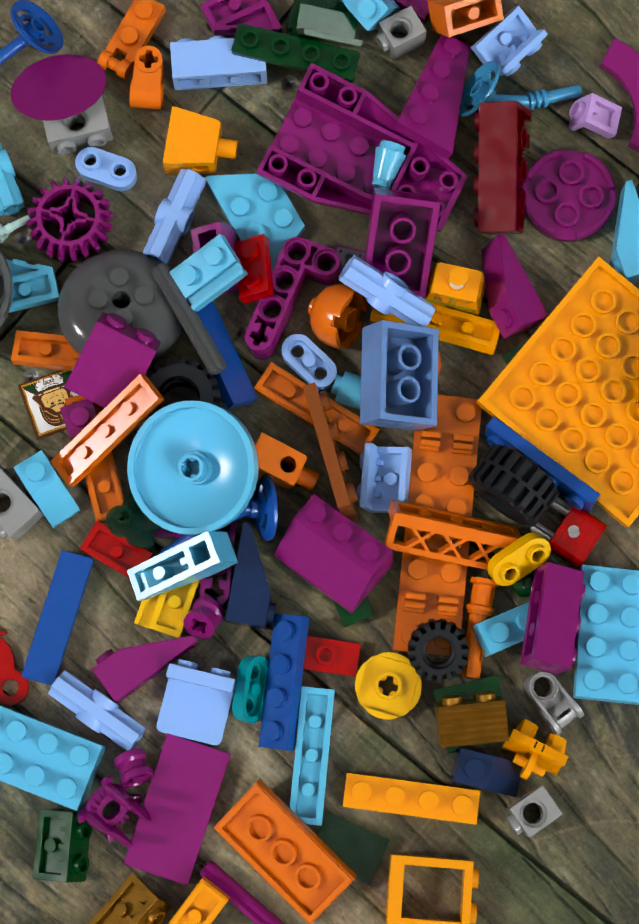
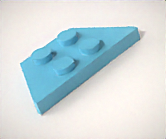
M257 174L212 175L205 177L206 184L229 224L234 227L239 241L264 234L269 239L271 268L273 270L285 242L290 238L300 237L305 230L304 223L283 187Z

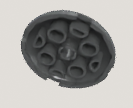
M111 250L94 255L76 267L63 284L58 299L59 323L69 345L80 355L103 311L107 314L115 313L123 317L127 322L126 324L136 329L144 328L151 331L156 336V339L161 341L152 362L165 355L179 339L183 327L152 275L153 268L162 262L138 251ZM118 302L130 303L125 308H117L114 306V303Z

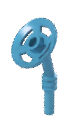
M490 61L477 69L464 85L459 116H469L479 109V103L518 101L530 110H534V108L540 109L541 106L546 108L550 103L582 97V90L580 85L551 91H546L545 89H540V91L534 90L533 94L529 91L526 95L496 94L494 89L499 79L500 66L495 61ZM495 72L494 80L491 79V73ZM467 106H474L471 110L467 111Z

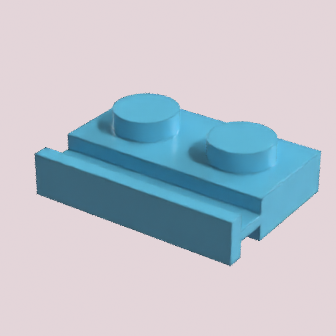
M221 234L169 272L184 297L188 299L192 310L197 312L248 275L227 239Z

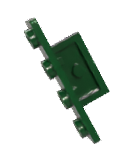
M242 23L238 24L231 48L233 55L307 72L310 64L313 63L350 83L354 81L360 58L358 51Z

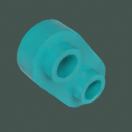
M249 655L243 658L239 664L232 702V711L238 721L256 723L262 718L269 665L265 657Z

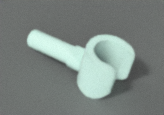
M26 215L5 226L0 224V243H3L13 230L26 225L30 219L29 216Z

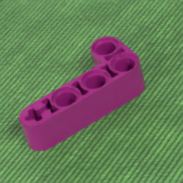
M293 237L285 242L272 270L274 295L259 300L245 332V342L252 356L264 360L274 355L307 279L323 285H333L339 282V276L343 269L337 251L302 237ZM302 251L306 253L305 257L301 260L291 259L295 252ZM326 262L336 264L330 271L320 270L321 265ZM289 279L294 281L288 289L278 287L283 280ZM271 308L281 309V313L277 317L269 318L266 316V313ZM265 335L267 342H260L259 346H257L255 341H261Z

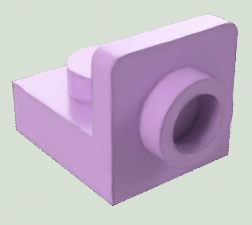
M591 93L572 104L569 111L570 122L568 128L576 131L584 127L608 139L612 138L617 133L622 107Z

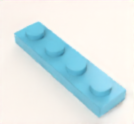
M302 686L290 809L305 824L322 826L335 689Z

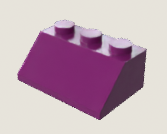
M315 494L294 516L274 554L275 558L351 614L393 565V551Z

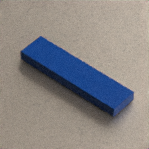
M212 301L200 311H196L227 364V368L220 374H212L213 378L217 381L219 391L228 409L252 404L258 397L214 301Z
M64 550L61 551L21 675L22 678L50 686L57 679L94 564L93 558Z

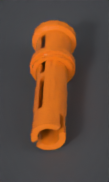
M471 577L470 582L473 584L470 603L466 604V610L469 614L466 631L469 655L467 665L463 666V671L459 676L480 679L484 653L472 626L489 619V617L495 614V609L492 606L495 588L499 587V585L493 579Z

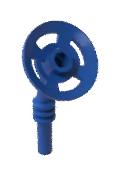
M18 0L12 5L10 11L11 19L20 35L0 49V65L29 44L48 54H55L63 47L61 30L44 9L27 0ZM19 11H24V12H28V14H22V15L19 17V15L17 14V12H19ZM46 28L48 29L50 35H46ZM47 44L52 45V47L45 48Z
M262 475L259 478L253 499L250 500L244 511L234 520L236 521L245 516H248L249 519L254 518L256 528L264 541H271L274 538L278 521L277 494L273 480L269 475ZM263 488L265 491L266 498H264V495L262 493ZM184 534L160 552L163 553L198 535Z

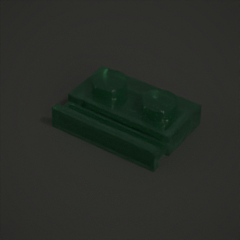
M327 812L318 837L358 875L356 880L371 886L390 839Z

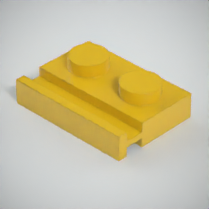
M201 580L141 601L134 624L174 638H181L185 627L184 618L191 610Z

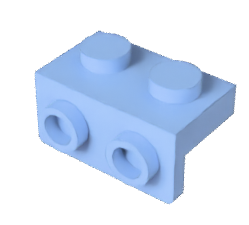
M516 6L504 16V20L498 21L471 49L483 65L490 61H495L499 64V76L505 75L507 77L520 68L521 64L519 62L526 55L530 56L542 47L541 41L548 33L545 29L537 30L520 6ZM495 72L491 73L492 77H495Z
M365 443L364 452L361 453L359 461L362 481L357 487L358 502L361 508L370 513H388L391 500L408 503L412 461L411 448L380 447L373 443Z

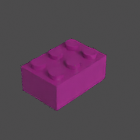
M374 188L363 261L382 273L386 271L394 274L406 283L409 290L425 298L441 202L438 196Z

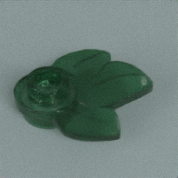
M132 494L125 498L122 505L110 509L106 516V525L110 532L117 537H125L130 545L138 548L154 547L155 539L153 532L162 529V527L155 524L142 512ZM119 518H124V519H127V520L121 521V520H119Z

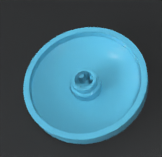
M203 401L176 402L161 408L150 416L140 427L133 439L127 463L130 489L142 512L158 526L168 531L185 535H198L206 531H217L234 521L249 504L256 488L259 471L256 447L244 424L228 410Z

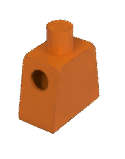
M262 432L254 439L258 455L259 478L262 475H269L275 485L286 490L294 487L295 483L310 491L313 490L320 473L304 466L307 460L306 455ZM281 462L289 466V473L281 469Z

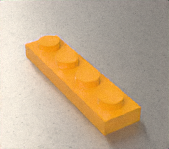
M433 304L436 310L426 327L439 329L440 341L490 355L494 354L500 331L493 320ZM374 307L369 320L372 322L385 320L407 324L395 315L383 314Z
M346 773L342 807L477 825L480 791Z

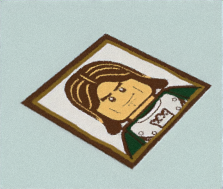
M59 370L18 385L37 440L67 430L60 408L66 406L64 399L78 395L64 388L72 371Z

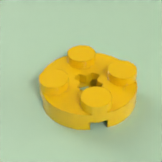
M384 652L372 656L362 664L355 679V692L359 704L367 713L383 720H392L406 715L416 706L422 691L420 676L416 673L415 668L411 666L410 660L403 655L393 652ZM387 676L392 677L393 684L398 686L397 691H391L389 696L384 695L383 689L378 687L379 681H385Z

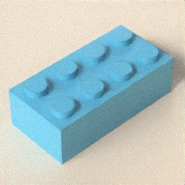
M0 705V781L75 811L83 809L107 746Z

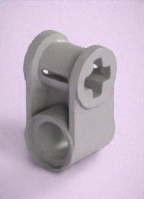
M536 672L526 678L524 683L526 696L539 711L540 716L554 734L559 736L562 733V728L575 718L581 719L584 716L582 709L576 701L565 691L551 673ZM540 677L544 678L549 685L547 694L542 697L538 696L534 691V682Z

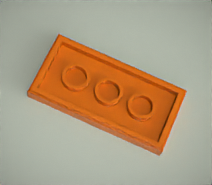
M261 779L213 827L309 924H312L358 876Z

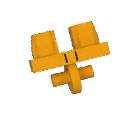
M523 719L517 728L511 731L509 741H504L502 749L515 755L512 762L523 767L520 773L521 778L527 780L531 772L543 777L546 771L556 776L560 768L565 766L569 757L564 754L567 740L557 734H550L545 744L535 740L534 737L539 727L527 719Z

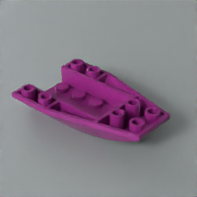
M313 63L310 64L272 145L269 146L256 171L257 175L313 203L370 216L373 190L377 188L372 186L375 149L380 146L381 140L398 143L405 147L404 155H406V158L393 184H391L390 190L438 196L441 203L436 228L437 232L442 231L468 177L449 159L393 129L399 117L371 93Z

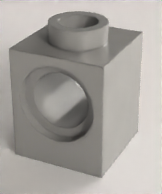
M412 6L379 22L376 42L383 53L387 52L391 60L394 61L425 45L427 31ZM402 32L406 37L396 38L392 34Z
M543 785L536 786L506 808L510 813V816L506 819L515 833L519 835L523 832L525 837L529 838L563 815ZM530 803L537 805L540 811L539 818L533 823H528L523 817V810Z

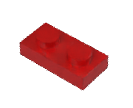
M264 234L235 242V254L239 258L244 270L248 273L247 276L238 282L239 299L246 304L273 296L269 239Z
M99 521L95 522L79 548L129 578L127 570L154 556L153 553Z

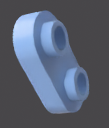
M95 147L84 148L76 156L75 165L77 171L87 181L116 191H127L137 181L135 165L127 158ZM90 158L96 159V163L91 166L86 165V161ZM123 168L126 170L122 176L115 175L117 169Z
M293 334L285 339L282 344L283 360L307 384L315 382L319 390L328 389L334 384L337 376L336 365L317 345L302 334ZM295 348H300L304 351V354L301 357H295L292 355V351ZM318 370H324L327 376L324 379H318L314 374Z

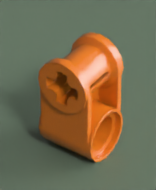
M150 45L143 46L135 54L133 79L130 84V108L162 110L164 65L162 54L156 47ZM148 62H154L151 64V68H146Z

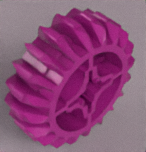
M64 177L63 185L58 186L52 180L50 183L52 189L50 191L41 187L40 192L43 197H33L32 202L36 207L28 208L27 213L32 219L27 221V226L29 229H32L30 232L31 239L38 241L36 244L37 248L40 251L47 249L46 254L49 258H53L58 253L59 261L64 262L67 256L70 255L72 262L76 263L78 261V254H83L85 259H89L90 254L88 250L93 249L99 253L101 249L98 241L108 243L109 239L105 233L112 232L113 226L108 221H111L114 217L112 211L108 210L111 206L109 200L103 199L104 194L101 189L94 191L93 183L90 181L82 186V181L78 177L74 180L73 185H70L68 178ZM66 201L63 206L54 208L57 204ZM80 201L89 204L95 210V218L88 217V214L80 212ZM74 214L76 220H71L72 223L66 225L65 219L69 220V217ZM46 222H50L53 226L60 228L61 240L52 237L46 231ZM87 232L81 238L74 240L79 233Z

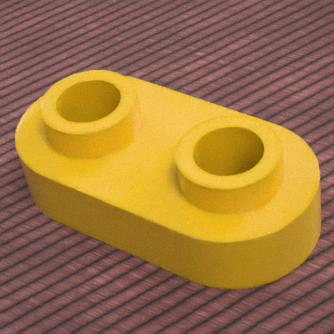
M536 532L527 533L490 559L487 567L488 574L498 585L510 586L543 565L550 556L551 546L541 534Z

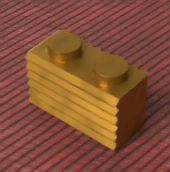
M494 691L476 693L475 699H462V695L443 696L442 702L434 703L440 747L447 748L509 741L505 700L501 696H496Z

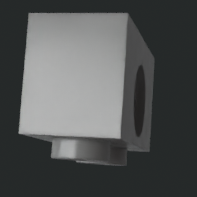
M102 95L94 105L75 116L60 120H43L47 141L53 154H71L77 148L86 146L101 147L107 141L114 140ZM76 123L85 124L79 131L71 130V127Z
M0 468V499L8 497L11 500L9 509L0 513V536L3 539L9 536L14 541H17L44 514Z

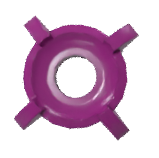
M113 776L104 777L101 780V787L93 792L92 796L88 799L86 807L77 814L78 823L87 821L92 828L102 831L108 842L116 839L124 846L132 847L133 842L118 828L119 824H125L124 818H129L128 812L130 810L146 822L151 821L150 813L140 804L142 802V795L128 794L121 785L112 783ZM111 801H116L115 811L109 816H103L105 805Z

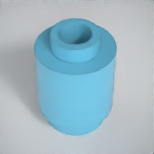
M345 371L343 377L337 375L331 391L332 394L337 395L335 401L360 410L361 376Z

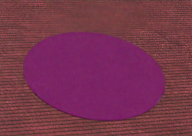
M72 54L51 56L33 63L17 76L11 88V100L14 107L20 113L33 119L52 121L69 118L82 113L98 101L106 87V75L103 68L88 57Z

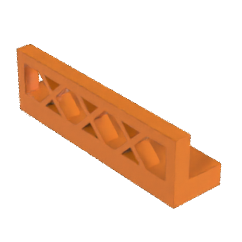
M391 500L388 510L391 521L384 545L391 550L487 570L490 561L488 553L499 547H507L519 539L521 535L516 526ZM398 526L412 528L416 534V537L407 542L394 540ZM434 534L444 535L448 543L438 549L428 547L425 539ZM466 541L476 542L480 550L466 556L460 554L456 547Z

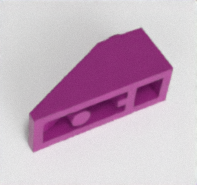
M504 233L499 234L482 249L489 312L502 337L506 339L530 331L549 315Z
M192 635L121 648L115 652L109 649L95 660L98 665L92 670L114 701L120 703L167 668L169 663H174L198 645L199 642Z

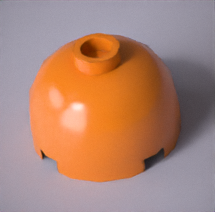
M344 284L331 285L322 290L317 297L311 300L308 307L310 325L314 335L322 343L336 349L350 348L356 341L364 322L359 321L361 311L367 312L366 297Z

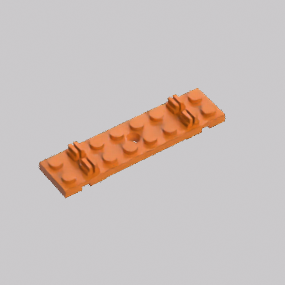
M438 395L437 426L414 431L408 503L472 517L474 488L468 476L477 465L482 408L476 404L478 399ZM404 528L403 542L416 537L412 528ZM434 534L425 539L428 547L438 549L448 543L444 535ZM466 541L456 547L460 554L468 556L470 541ZM402 552L392 651L408 653V642L413 630L416 631L419 624L422 622L425 624L429 619H446L447 622L450 623L452 621L459 629H462L467 575L466 565ZM434 638L427 643L425 654L449 657L451 645L443 638Z

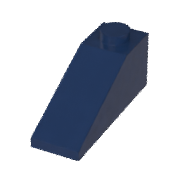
M243 522L237 553L238 563L235 564L225 620L230 624L266 630L267 622L273 623L276 603L271 602V593L250 523Z

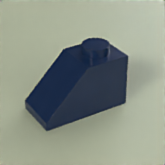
M458 748L450 781L516 797L521 778L520 773L523 767L510 760Z

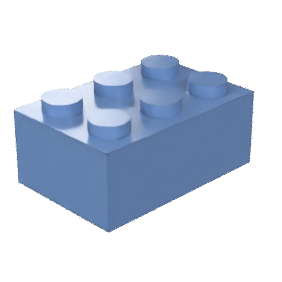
M385 320L362 328L360 424L419 431L437 426L439 329Z

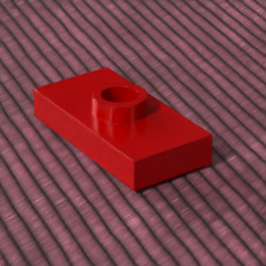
M307 636L303 670L356 677L361 644Z

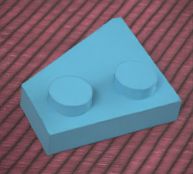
M6 259L13 281V297L9 313L58 301L60 293L53 267L41 264L31 265L26 261L18 259Z

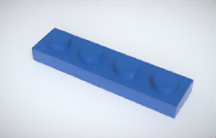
M493 417L486 425L484 437L487 438L486 441L490 446L498 444L522 454L551 478L557 490L565 496V500L570 506L576 510L583 509L588 513L600 496L598 492L496 417Z
M275 614L258 747L294 751L310 617Z

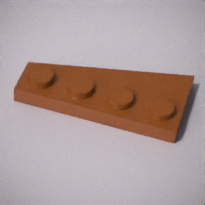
M315 382L303 386L337 507L341 514L352 522L360 520L355 501H358V496L353 482L348 481L346 471L349 470L348 462L344 451L339 452L336 442L340 440L339 431L335 421L330 422L327 411L332 409L327 392H321Z

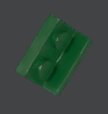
M39 809L33 879L65 883L84 882L86 880V874L89 869L88 852L92 827L87 821L78 823L77 814L79 812Z

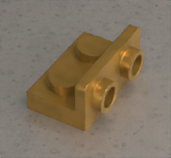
M132 872L88 924H161L171 905L166 900L160 898L138 875Z

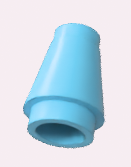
M381 140L380 146L375 149L372 186L390 190L391 184H393L406 158L404 146L392 141Z

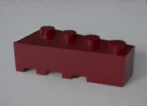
M518 101L479 103V112L475 114V128L479 132V144L475 145L474 157L476 163H479V176H476L474 180V191L478 195V208L474 210L475 227H478L479 233L486 235L502 233L523 234L526 192L524 189H521V183H525L528 177V165L525 157H523V151L526 148H530V135L527 134L525 122H532V110Z

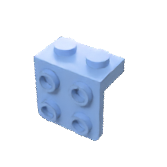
M181 659L178 660L177 665L169 663L166 677L169 679L156 725L158 731L211 745H219L223 738L236 680L229 678L231 672L211 667L210 673L197 670V663Z

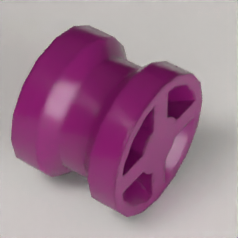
M200 597L194 602L192 610L185 616L184 626L196 638L208 639L213 636L217 625L223 620L225 615L224 609L213 598Z
M135 748L128 750L113 760L115 769L121 773L120 783L122 788L139 786L153 777L154 774L151 767L145 763L146 754L144 749Z

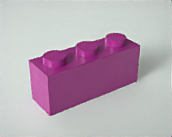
M546 562L534 570L520 665L553 674H559L571 669L577 656V649L574 647L576 634L581 625L579 607L586 589L585 584H583V571L551 562Z

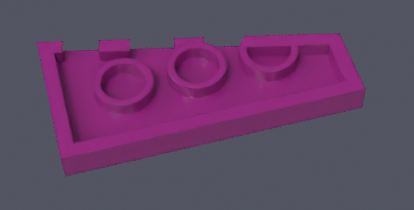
M440 35L393 129L449 159L454 149L470 46L453 36L446 37Z

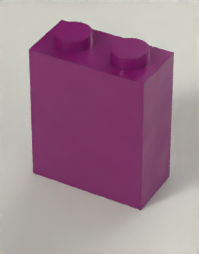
M102 311L64 388L105 408L139 374H146L161 341L156 339V336L151 331L144 328L136 329L126 324L127 322L123 317L115 313L107 314Z

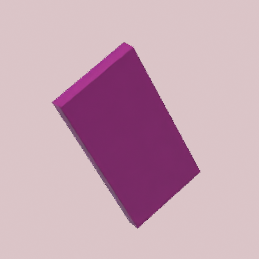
M167 733L143 807L150 813L151 821L146 822L139 817L131 840L133 846L128 849L124 865L187 886L189 885L231 754Z

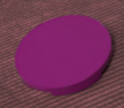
M562 149L549 152L533 163L528 170L526 182L522 184L521 189H524L526 192L525 216L538 232L550 239L561 242H576L587 239L598 233L606 225L614 211L616 198L614 179L608 168L598 158L587 152L562 151Z

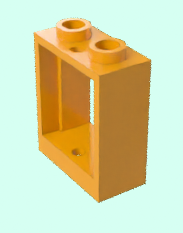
M390 853L385 923L476 924L477 903H471L472 889H478L479 868H473L474 861L469 859ZM405 865L463 869L460 921L401 916Z

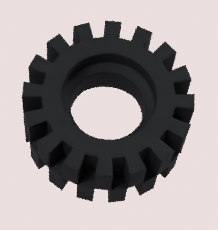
M433 618L429 619L425 624L423 622L419 624L416 631L413 630L408 642V656L411 666L415 668L419 676L423 675L425 680L431 682V679H433L437 683H441L444 679L450 681L454 679V675H460L463 671V666L467 665L469 655L467 639L461 628L459 629L452 621L449 623L446 619L434 620ZM434 638H443L451 645V654L443 662H433L425 654L427 643Z

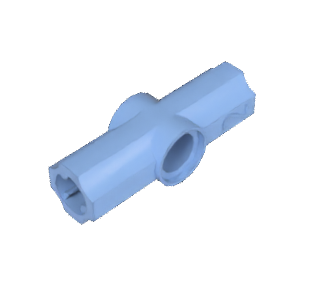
M190 169L180 170L168 198H164L158 207L154 220L155 226L144 247V255H150L169 265L181 237L185 236L191 227L195 215L194 208L205 187L206 178Z
M353 255L348 260L339 276V281L366 297L368 303L375 309L386 315L393 314L407 324L426 327L436 310L433 304L409 290L406 283L390 272L385 271L382 273L356 255Z
M66 670L57 677L48 692L50 696L76 714L75 717L99 734L102 732L127 751L137 745L147 729L118 708L119 705L97 689H91L83 681Z

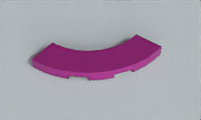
M614 38L599 68L613 76L631 98L634 108V126L628 147L639 152V54L624 42Z

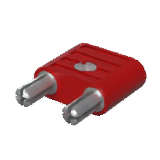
M556 497L550 506L565 515L556 531L553 533L538 522L530 528V531L541 534L549 542L551 550L580 568L607 525L585 510H576L559 497Z

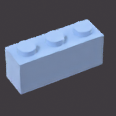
M214 36L208 40L199 41L184 38L170 43L172 79L175 91L267 84L266 62L233 55L231 48L234 38Z

